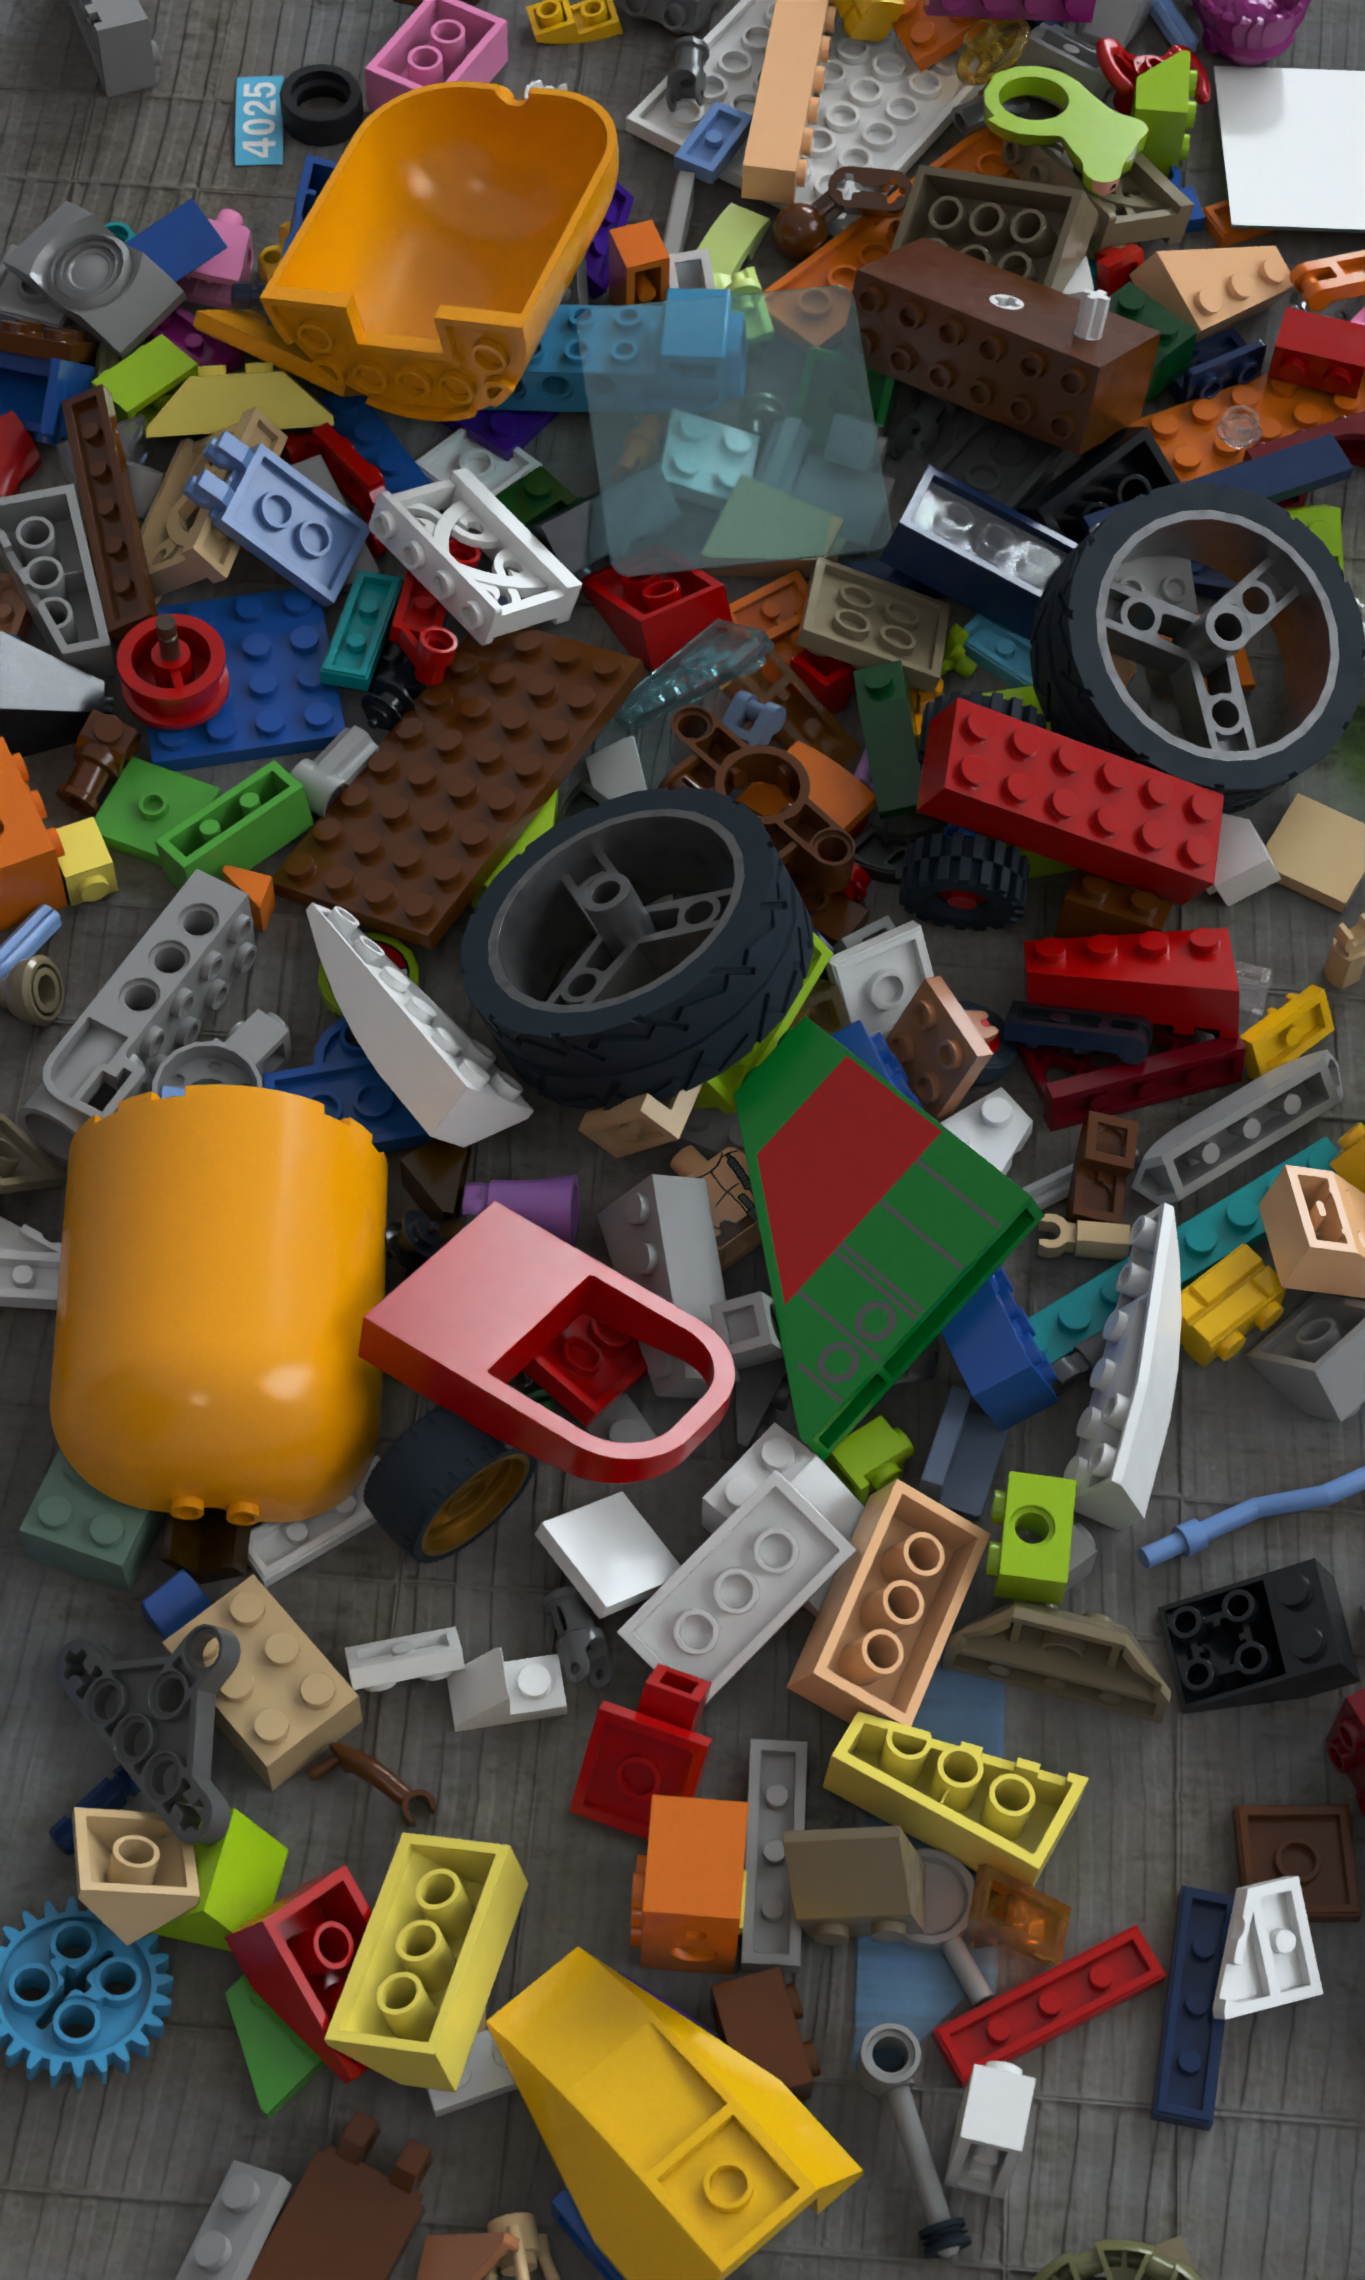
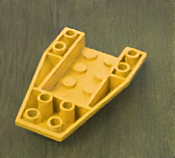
M579 1946L486 2020V2026L595 2246L625 2280H724L808 2206L818 2215L863 2176L862 2168L781 2080Z

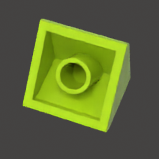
M231 1808L229 1828L219 1842L211 1846L194 1844L200 1893L198 1904L151 1933L231 1951L224 1937L275 1903L289 1849L237 1809Z

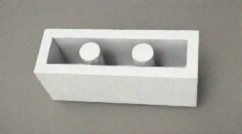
M988 2061L986 2066L974 2063L957 2115L944 2185L999 2199L1004 2198L1023 2150L1036 2078L1022 2075L1023 2070L1007 2062Z

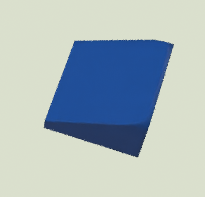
M182 1569L141 1603V1608L146 1622L163 1640H166L210 1607L212 1603L193 1578Z

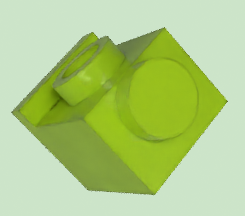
M880 1415L845 1437L827 1457L826 1466L865 1507L868 1493L874 1489L878 1491L892 1481L902 1477L905 1460L914 1455V1448L907 1435L900 1428L895 1427L892 1429L884 1417Z

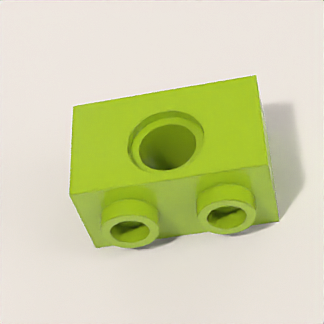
M1009 1471L1005 1491H994L991 1523L1001 1524L999 1542L989 1541L985 1575L995 1576V1597L1061 1605L1068 1583L1077 1480ZM1022 1531L1034 1532L1042 1539V1542L1036 1544L1026 1543L1018 1537L1017 1533Z

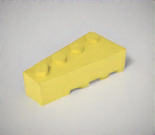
M858 1711L831 1755L823 1788L892 1826H900L903 1832L936 1850L948 1853L959 1859L963 1865L1028 1899L1076 1811L1089 1778L1071 1772L1068 1773L1067 1777L1043 1771L1040 1770L1041 1764L1019 1757L1016 1762L984 1754L982 1753L983 1747L961 1741L960 1746L931 1738V1732Z

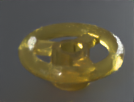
M984 18L974 23L963 37L966 48L962 52L956 66V74L959 81L968 86H977L989 82L990 77L996 73L1009 69L1027 47L1030 39L1028 23L1021 18L1002 19L996 24L990 18ZM1007 31H1012L1005 37L1003 36V33ZM1007 49H1009V50L1001 57V55L1004 53V51L1007 50ZM976 56L980 64L975 72H969L970 64Z

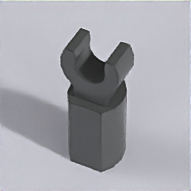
M984 95L955 106L951 110V118L959 135L966 136L988 127L984 122ZM1011 99L1001 104L1006 111L1015 116L1023 114L1030 108L1029 102L1018 106L1013 104Z
M1103 1329L1074 1346L1072 1355L1063 1357L1052 1364L1059 1380L1051 1383L1057 1397L1070 1390L1084 1378L1090 1381L1092 1371L1096 1363L1103 1357L1107 1340L1103 1338Z

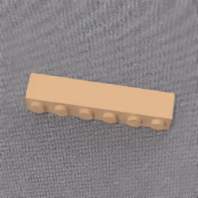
M776 0L743 161L741 198L793 204L797 186L805 187L808 160L802 159L803 155L811 156L814 128H808V125L817 124L820 97H814V93H823L826 67L820 66V63L829 62L831 37L825 35L826 33H834L837 7L829 6L830 0Z

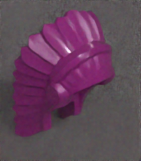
M1190 0L1204 30V50L1208 54L1220 53L1226 60L1240 67H1259L1282 54L1294 41L1295 30L1305 18L1306 10L1311 0Z

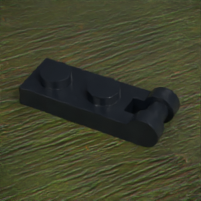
M1013 1001L1004 1021L1003 1040L1016 1041L1019 1045L1026 1048H1042L1046 1045L1065 1047L1073 1053L1082 1055L1094 1054L1097 1051L1114 1053L1124 1063L1137 1065L1143 1062L1147 1056L1149 1044L1154 1035V1026L1149 1019L1138 1015Z

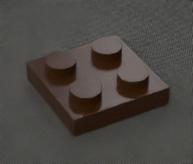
M15 319V321L0 320V351L48 360L57 358L75 363L94 361L96 359V350L100 342L86 339L87 331L59 327V329L45 328L42 331L43 323L27 319Z

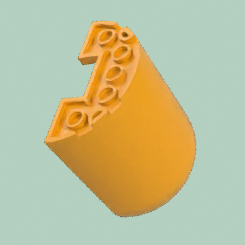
M451 81L423 86L399 95L383 104L365 119L353 135L260 296L265 312L274 328L287 345L295 342L313 360L309 367L336 388L341 387L344 383L368 396L366 404L388 413L412 419L441 422L470 419L475 417L478 410L489 406L496 408L513 393L607 214L615 193L619 171V146L613 119L596 101L578 93L531 87L527 99L515 100L513 93L504 86L472 81Z
M210 1084L185 1086L184 1096L161 1099L158 1094L151 1091L118 1102L117 1112L105 1118L97 1115L92 1116L73 1136L68 1156L50 1387V1417L55 1438L67 1461L96 1490L125 1505L144 1510L168 1512L171 1516L182 1520L201 1518L204 1515V1508L223 1509L226 1511V1520L229 1523L247 1526L258 1522H296L321 1515L342 1503L361 1484L374 1459L381 1432L383 1371L360 1358L358 1353L363 1317L385 1298V1229L387 1226L388 1163L384 1152L377 1151L372 1144V1134L363 1125L351 1117L337 1120L324 1114L323 1103L303 1096L261 1087Z

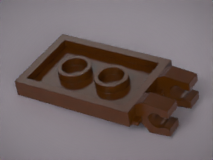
M357 2110L344 2131L338 2148L327 2144L324 2151L319 2149L316 2151L257 2257L247 2280H389L426 2212L425 2206L420 2204L424 2195L417 2190L434 2160L433 2156H431L432 2150L410 2138L394 2166L391 2177L376 2170L364 2162L381 2132L380 2128H378L379 2123L377 2120Z

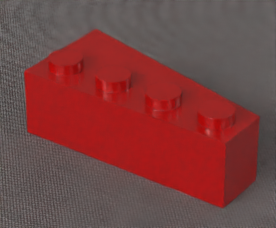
M1198 928L1196 930L1172 932L1148 931L1140 934L1124 935L1098 934L1092 937L1061 939L1049 937L1041 940L1023 941L1026 1002L1146 1017L1152 1024L1172 1025L1173 1034L1194 1035L1195 1028L1220 1030V1038L1238 1040L1240 991L1228 928Z

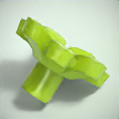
M957 623L950 628L948 638L946 637L940 677L953 669L967 679L975 671L977 663L965 655L964 643L970 636V633L965 627L961 628Z

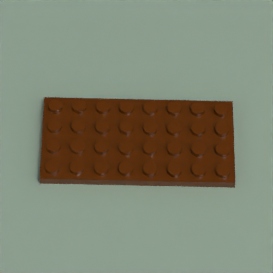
M529 627L495 637L492 643L484 646L469 633L456 649L453 662L446 667L443 681L439 685H428L414 701L415 710L405 712L402 720L392 728L379 744V752L370 757L368 766L350 783L349 787L341 791L325 811V816L320 817L273 875L274 894L308 907L311 903L330 910L335 906L341 907L352 914L360 925L434 949L644 677L646 672L642 660Z

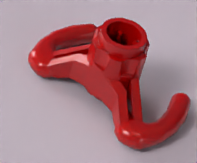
M1111 37L1100 39L1095 46L1096 58L1100 69L1110 85L1116 90L1113 97V105L1121 114L1130 116L1136 78L1181 50L1190 51V70H1197V84L1194 96L1196 103L1204 105L1210 99V83L1207 73L1199 59L1185 46L1173 45L1162 57L1155 55H1132L1127 53L1120 43Z

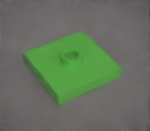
M132 756L94 819L107 847L162 866L155 840L220 797L221 789Z

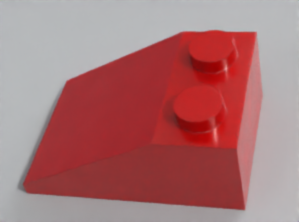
M660 543L594 571L579 580L582 583V591L631 657L641 659L643 665L653 673L673 669L681 660L696 653L713 651L720 646L721 642L736 636L724 584Z
M343 1865L305 1882L224 1938L253 1990L346 2084L356 2079L368 2070L369 2067L328 2046L324 2038L372 1911L347 1866Z

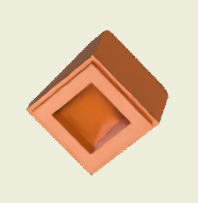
M224 865L222 870L223 881L249 894L251 915L254 920L253 926L260 932H265L276 907L272 877Z

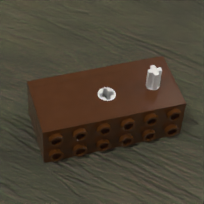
M922 237L857 269L840 356L1074 454L1081 455L1141 418L1162 332L1108 311L1111 298L1103 290L1095 292L1085 289L1080 300Z

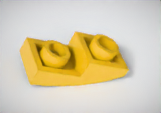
M544 0L526 7L533 33L538 43L576 44L623 34L613 0H586L571 6L569 0Z

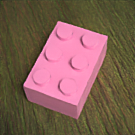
M424 0L365 67L367 108L375 111L399 95L431 84L451 81L490 83L508 62L507 20L459 0Z

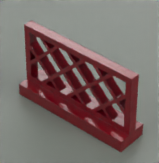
M1154 1028L1151 1042L1167 1047L1170 1050L1152 1056L1147 1055L1144 1061L1137 1065H1129L1122 1061L1121 1064L1102 1069L1091 1065L1098 1053L1120 1060L1118 1055L1097 1051L1094 1054L1085 1055L1083 1061H1079L1058 1053L1061 1047L1050 1046L1048 1050L1043 1047L1026 1048L1017 1043V1053L1044 1105L1043 1118L1050 1132L1083 1124L1085 1115L1089 1110L1113 1116L1242 1081L1246 1046L1239 1034L1238 1040L1220 1038V1030L1195 1028L1212 1034L1215 1037L1213 1040L1195 1043L1186 1040L1188 1035L1178 1034V1036ZM1050 1065L1074 1073V1076L1049 1083L1045 1074Z

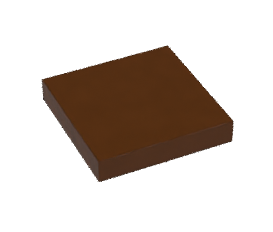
M1349 1804L1234 1806L1232 1821L1239 1887L1284 1876H1299L1308 1923L1360 1921L1362 1908Z

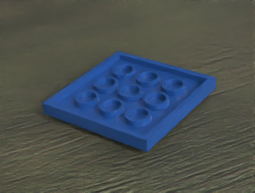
M295 587L156 607L158 616L165 614L193 616L208 623L217 631L225 647L226 668L229 674L230 688L226 702L219 712L200 725L181 730H165L151 728L146 725L152 764L176 772L324 750L345 728L338 686L320 682V669L330 645L323 607L299 588Z

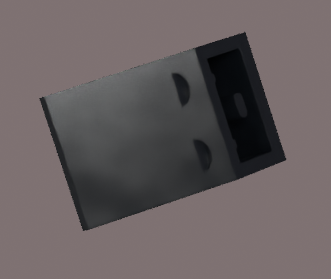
M1315 1558L1157 1607L1178 1701L1183 1714L1308 1698L1361 1682L1335 1578Z

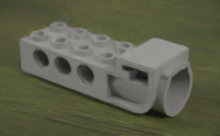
M196 869L59 1042L43 1067V1080L18 1110V1120L24 1131L47 1153L68 1164L69 1146L73 1136L88 1119L94 1115L105 1118L118 1111L119 1101L150 1092L152 1090V1081L160 1063L174 1050L191 1044L196 1040L201 1029V1023L212 1009L217 1010L223 1005L228 996L230 985L240 972L246 973L252 967L257 957L258 948L255 942L254 920L251 915L249 894Z

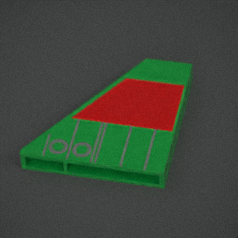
M804 1016L795 1027L788 1029L780 1037L777 1047L760 1066L754 1067L746 1074L740 1088L734 1093L799 1438L817 1456L825 1461L1045 1215L1030 1194L812 1020Z

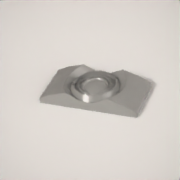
M65 201L3 261L9 271L123 360L187 298L184 290L148 256L117 238L92 213L68 201Z

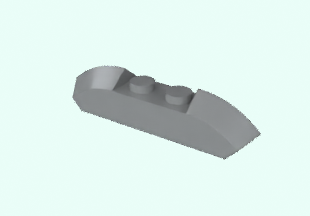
M1328 1049L1297 1058L1263 1074L1181 1123L1162 1136L1147 1151L1131 1188L1159 1206L1163 1203L1178 1202L1317 1118L1342 1101L1344 1093L1338 1062Z

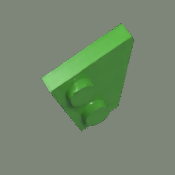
M243 1974L225 1992L262 2115L269 2121L326 2063L253 1990L245 1974Z

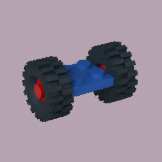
M971 690V695H964L961 691L951 692L950 698L940 695L935 697V703L929 701L925 706V710H923L917 760L920 764L924 763L930 721L957 697L1043 729L1047 727V723H1045L1046 718L1043 714H1037V708L1030 704L1023 707V700L1016 697L1006 700L1003 699L1004 694L993 692L992 696L982 695V691ZM947 822L943 833L933 834L932 840L923 836L917 838L916 843L911 842L907 845L903 861L899 903L904 905V910L909 914L917 913V919L922 921L934 920L933 925L940 927L950 924L954 925L956 930L974 927L975 931H986V926H991L997 930L1004 928L1005 923L1013 925L1018 922V918H1023L1025 912L1030 870L1029 859L1026 855H1020L1021 850L1014 846L1005 848L1006 842L995 839L993 842L986 841V836Z

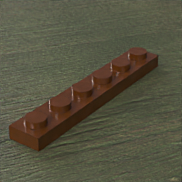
M101 384L61 401L107 631L118 641L123 639L137 624L158 616L112 394Z

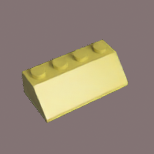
M402 1833L324 2040L328 2046L401 2085L456 2093L528 1887V1882L510 1845Z

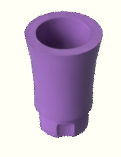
M577 1174L541 1179H492L490 1183H466L463 1198V1215L472 1214L478 1216L491 1203L496 1201L568 1244L576 1246L580 1218V1189Z

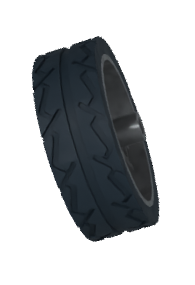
M1179 482L1150 490V496L1140 494L1113 511L1069 553L1050 576L1034 611L1030 644L1032 645L1030 649L1033 687L1043 715L1046 718V723L1050 722L1051 732L1223 794L1222 813L1232 814L1244 810L1245 806L1255 805L1323 759L1344 734L1352 720L1363 691L1365 637L1362 615L1349 581L1344 582L1343 570L1324 542L1297 517L1293 520L1287 510L1254 492L1223 484V488H1219L1215 483ZM1174 556L1207 565L1222 572L1236 584L1201 616H1198L1114 582L1113 579L1123 563L1142 557ZM1269 622L1276 634L1284 660L1286 691L1282 714L1271 739L1265 746L1257 748L1234 654L1242 649L1249 639ZM1158 634L1164 635V636H1167V637H1170V638H1173V639H1172L1171 642H1168V641H1166L1165 639L1160 638V637L1158 636ZM1111 653L1147 667V682L1152 690L1160 696L1175 698L1185 740L1172 735L1150 719L1133 700L1115 670ZM1205 677H1207L1209 694L1203 680Z
M668 787L635 791L601 802L598 807L592 810L589 807L556 824L527 845L525 851L522 854H517L492 880L476 904L475 914L470 916L461 941V977L470 1001L476 1007V1011L488 1030L494 1035L495 1041L508 1062L531 1089L535 1086L540 1089L539 1095L562 1106L594 1110L596 1107H604V1110H609L627 1099L649 1093L658 1101L671 1098L678 1091L684 1089L687 1092L722 1074L750 1053L756 1042L761 1043L786 1016L803 986V979L807 977L812 959L814 943L811 916L761 819L743 803L736 805L732 803L734 798L710 789L677 787L676 790H668ZM713 891L645 907L642 904L655 898L679 892ZM594 932L596 935L595 940L545 1002L548 988L560 966L575 948Z

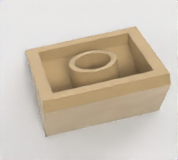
M73 1808L72 1826L78 1899L127 1946L198 1904L200 1893L194 1844L177 1838L157 1812Z

